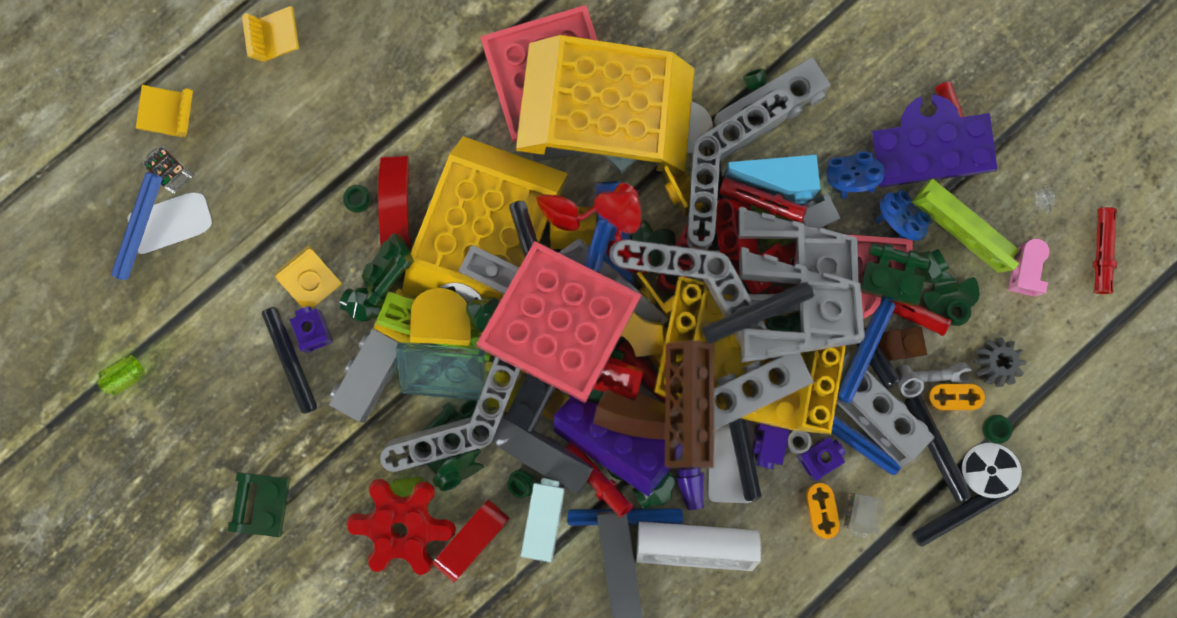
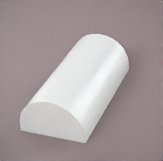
M639 522L636 563L753 571L761 562V541L758 530Z

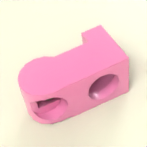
M1032 239L1018 247L1019 252L1014 260L1019 265L1011 273L1008 291L1037 297L1046 294L1048 282L1041 281L1040 279L1043 262L1049 256V247L1043 240Z

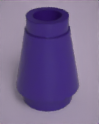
M678 468L676 480L687 510L704 508V472H701V468Z

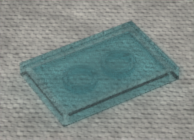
M401 342L397 344L396 355L401 393L478 401L487 379L484 350Z

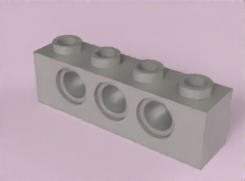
M811 57L716 113L714 123L716 126L720 125L777 89L786 90L793 97V107L787 117L790 120L803 111L801 108L810 103L814 106L826 98L825 93L831 84L814 58ZM794 87L799 88L803 92V96L793 95L790 89ZM754 117L756 123L753 126L761 125V121ZM776 127L772 128L771 130H769L768 132H766V133H764V134H767V133L771 132V131L774 130ZM732 132L723 134L724 138L728 141L738 139Z
M800 353L771 357L772 361L764 365L759 360L744 367L745 374L735 377L734 373L718 379L719 386L714 388V430L813 383ZM771 369L776 371L779 376V381L776 385L771 383L768 377ZM744 382H748L753 388V394L750 398L742 392ZM718 394L723 395L727 401L724 410L718 409L715 404V398Z
M850 353L844 356L839 388L853 360V356ZM867 370L859 385V391L856 392L850 403L837 399L836 403L900 467L913 461L934 438L929 432L928 427L922 421L917 420L907 410L906 405L901 400L896 399L884 387L882 381L873 377ZM873 403L878 405L880 413L874 409ZM894 424L900 427L901 434L896 431Z

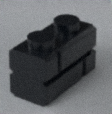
M527 373L526 380L523 381L504 419L526 431L532 432L536 429L556 387Z

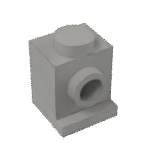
M828 193L820 197L817 201L818 204L813 200L803 205L808 207L802 221L805 226L825 229L834 225L840 219Z

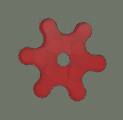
M379 478L373 480L369 485L368 491L375 503L374 510L369 514L353 513L346 521L347 530L353 535H364L373 541L374 550L367 559L369 568L372 571H383L388 567L392 559L401 558L409 562L416 574H427L433 567L432 558L427 552L428 543L433 540H450L456 532V527L452 521L448 519H435L428 512V504L435 495L434 487L428 482H419L414 486L413 491L409 495L398 496L392 491L390 484L386 480ZM403 523L406 525L408 532L400 536L399 533L394 531L393 524Z

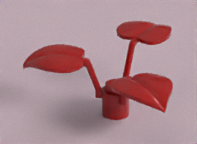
M619 183L613 192L600 193L595 198V205L584 213H578L575 203L564 197L541 194L536 197L544 216L561 230L576 231L580 227L579 220L586 219L596 211L603 218L607 219L610 224L613 223L617 231L615 240H610L606 253L609 258L610 249L613 244L622 241V232L634 233L641 224L638 194L632 186L626 183ZM625 245L623 250H618L617 255L621 256L622 262L625 263L626 258L639 259L640 253L627 251V246ZM648 255V256H647V259H648L649 264L651 265L650 258H649V255ZM620 267L623 270L636 274L639 271L641 272V274H646L649 272L645 270Z

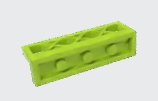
M933 178L926 182L913 199L912 203L997 273L1014 271L1019 265L1013 259L1019 252V249Z
M388 292L376 324L410 335V314L414 300ZM471 320V341L469 346L438 344L489 361L491 355L477 347L476 344L483 332L476 328Z

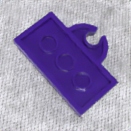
M932 94V104L936 107L937 112L931 117H926L920 113V108L923 105L922 98H916L906 107L902 115L901 127L872 131L875 159L883 164L885 176L879 184V188L926 182L932 178L940 180L996 172L998 168L990 113L960 118L957 108L948 99Z

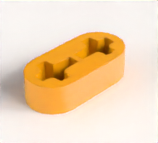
M940 384L929 388L926 393V401L929 407L938 411H969L978 409L983 405L985 394L981 387L975 384ZM941 390L943 395H951L952 400L942 401V405H940V401L935 400L934 395L939 394ZM970 390V393L976 396V400L971 401V405H969L968 400H959V395L968 394Z
M824 483L811 484L805 492V499L812 531L821 538H833L840 529L834 493ZM816 488H820L821 492H826L827 497L822 499V509H820L819 501L812 498V495L817 493ZM823 512L825 513L826 520L832 522V526L828 528V533L818 528V524L823 522L821 514Z

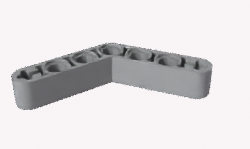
M777 89L696 140L692 153L687 224V244L691 249L707 250L715 236L720 161L787 119L793 107V97L788 91ZM774 103L776 106H779L772 110ZM756 117L761 121V125L753 126L747 119ZM732 132L738 139L728 141L724 138L723 134ZM709 147L714 154L709 157L700 154L699 149ZM705 174L711 178L712 182L708 185H703L698 182L697 177ZM699 202L706 203L710 207V211L699 213L695 209V205ZM699 224H704L703 236L705 238L702 242L698 241V236H696Z
M631 240L618 241L610 249L611 261L619 267L703 278L724 317L754 305L730 260L722 253ZM626 245L627 251L640 253L639 259L626 258L625 263H623L622 257L618 256L617 252L618 250H623ZM653 249L658 250L662 255L661 263L655 267L651 266L647 259L649 252ZM684 253L688 254L691 258V266L685 271L681 270L678 266V258ZM715 257L720 261L721 268L718 273L713 275L708 270V263ZM731 284L735 289V295L731 300L726 301L723 298L722 291L726 285ZM763 321L745 328L767 330ZM743 330L734 333L741 349V333Z
M495 356L472 417L390 440L385 445L380 456L382 466L388 471L395 472L489 445L493 440L520 369L505 361H499L500 358ZM498 370H506L511 378L505 383H500L496 381L494 374ZM492 397L497 399L500 405L497 409L490 410L484 406V400ZM477 425H484L488 428L489 433L486 436L480 437L474 433L473 428ZM455 433L459 436L460 442L454 445L449 444L445 440V435ZM420 441L428 442L432 450L425 453L421 452L416 444ZM392 450H394L396 454H401L399 460H397L395 456H390Z

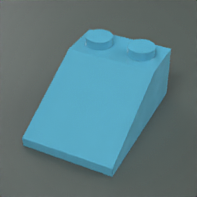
M817 155L729 162L723 175V180L725 177H728L775 196L781 194L784 195V199L802 206L810 202L820 190Z

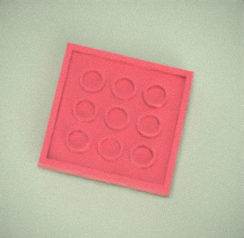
M586 5L480 36L512 142H517L529 43L558 35L597 40Z
M534 241L476 345L478 348L586 403L642 294Z

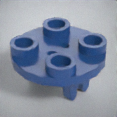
M861 151L853 156L831 158L828 161L826 176L828 183L836 188L837 193H840V198L845 199L848 192L867 190L868 193L875 192V187L883 181L885 170L883 164L874 159L871 152Z
M905 191L891 192L882 197L880 201L882 213L875 219L878 224L886 219L889 225L900 234L898 238L919 241L927 235L931 219L923 211H919Z

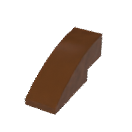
M607 389L597 405L593 423L611 431L630 436L665 440V404L641 393L638 394L635 401H632ZM681 412L676 416V425L680 429L683 424Z

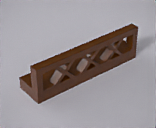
M695 340L666 343L665 467L714 468V343L708 344L707 342ZM683 349V362L679 366L676 363V350ZM681 380L683 383V393L679 397L676 394V386ZM679 412L683 415V424L680 429L676 425V416ZM679 443L683 446V461H676V447Z

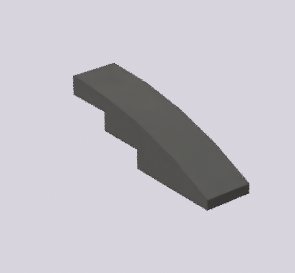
M489 407V409L494 410L497 407ZM503 412L491 442L551 480L559 481V484L576 493H581L593 467L551 437H543L535 430L532 432L526 431L504 419L506 414ZM480 425L477 432L482 436H486L489 430L486 426Z
M614 511L597 513L612 618H643L627 514L619 518Z

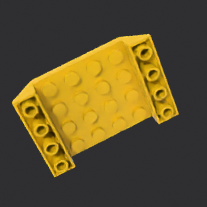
M558 35L529 43L516 151L544 155L546 147L657 162L656 171L664 172V167L668 166L671 173L684 175L695 68L673 52Z
M463 136L448 156L410 253L414 263L409 269H406L402 292L417 298L426 290L440 288L449 283H460L474 289L482 299L494 297L501 301L504 296L503 293L459 272L471 245L520 267L525 258L509 205L516 201H524L526 203L537 241L540 243L548 219L542 213L536 197L541 194L560 196L568 173Z
M682 276L678 277L655 393L664 397L666 343L690 340L706 342L703 338L702 328L724 318L710 290H707L708 287L705 282ZM722 293L723 298L726 301H729L734 297L732 295ZM769 319L763 320L765 326L767 325ZM734 334L714 342V388L719 386L718 379L734 373L735 377L745 374L744 367L759 361L742 362V349ZM846 345L801 352L800 355L813 383L741 418L793 431L831 434ZM683 349L676 350V363L680 366L683 362ZM771 358L760 360L762 365L772 361ZM771 369L768 377L770 382L776 385L779 381V376L776 371ZM681 380L676 386V394L679 397L683 393V383ZM744 382L742 392L749 398L753 394V388L751 384ZM718 394L715 398L717 408L724 410L727 405L725 397Z

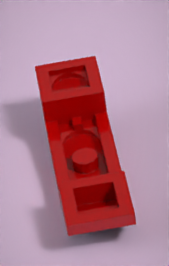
M409 156L380 157L378 179L380 246L395 233L403 237L411 253L408 184H410Z

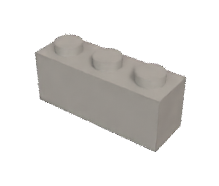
M373 328L370 333L367 332L362 337L359 343V348L361 349L357 357L350 359L344 370L346 373L345 378L341 384L337 383L330 394L332 401L329 405L363 423L367 421L407 350L404 345Z

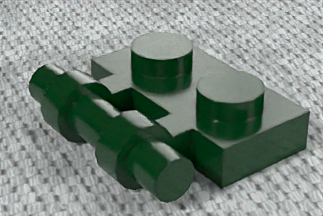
M871 243L869 254L879 258L877 264L871 262L865 264L860 283L861 292L914 307L918 306L925 277L914 274L915 267L927 269L930 259L919 256V252L909 250L904 252L893 249V245L886 243L883 245ZM893 260L904 263L903 271L888 267L889 261Z

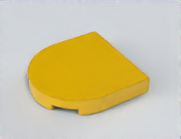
M433 288L421 293L414 300L411 309L410 342L469 346L471 332L470 318L466 311L467 302L456 292L444 288Z

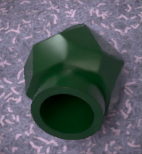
M939 249L933 252H919V256L927 257L930 261L927 269L915 267L914 274L925 277V283L935 284L943 277L942 272L948 270L949 267Z
M348 288L341 297L340 309L346 311L354 321L365 322L379 316L383 303L381 306H375L370 303L366 298L368 294L367 288H356L355 290Z
M487 297L481 300L473 299L467 304V314L474 326L483 332L498 307L500 303L498 299L494 297Z
M668 472L649 497L636 488L632 490L644 509L649 506L664 505L672 498L675 478Z

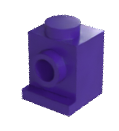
M308 306L295 312L296 317L289 319L300 351L310 353L334 343L322 311L318 309L312 310V307ZM311 322L312 329L309 332H305L304 325Z
M757 424L756 430L761 431V435L755 437L752 452L756 453V466L774 469V464L783 465L790 430Z
M825 437L810 446L806 452L796 456L810 479L818 481L824 475L845 463L842 456L846 452L837 439L832 441L830 437ZM823 452H827L830 455V460L827 463L821 461L820 457Z

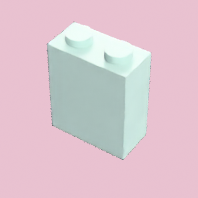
M542 478L541 483H534L521 557L547 562L552 561L566 487L560 486L559 481Z

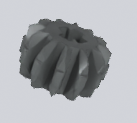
M1002 337L996 338L994 342L991 340L985 341L984 348L976 350V353L981 358L973 360L975 365L981 366L976 375L986 374L984 383L991 384L994 382L996 387H1003L1005 383L1008 385L1014 384L1016 382L1015 377H1021L1024 374L1019 366L1026 365L1027 362L1019 360L1018 357L1024 350H1014L1015 342L1011 340L1005 343ZM999 358L1003 361V364H1000L1001 367H998L996 361L1000 360Z

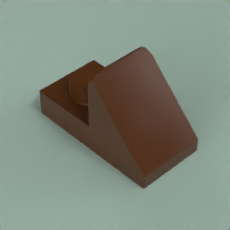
M922 327L883 332L878 343L879 348L889 362L928 355Z

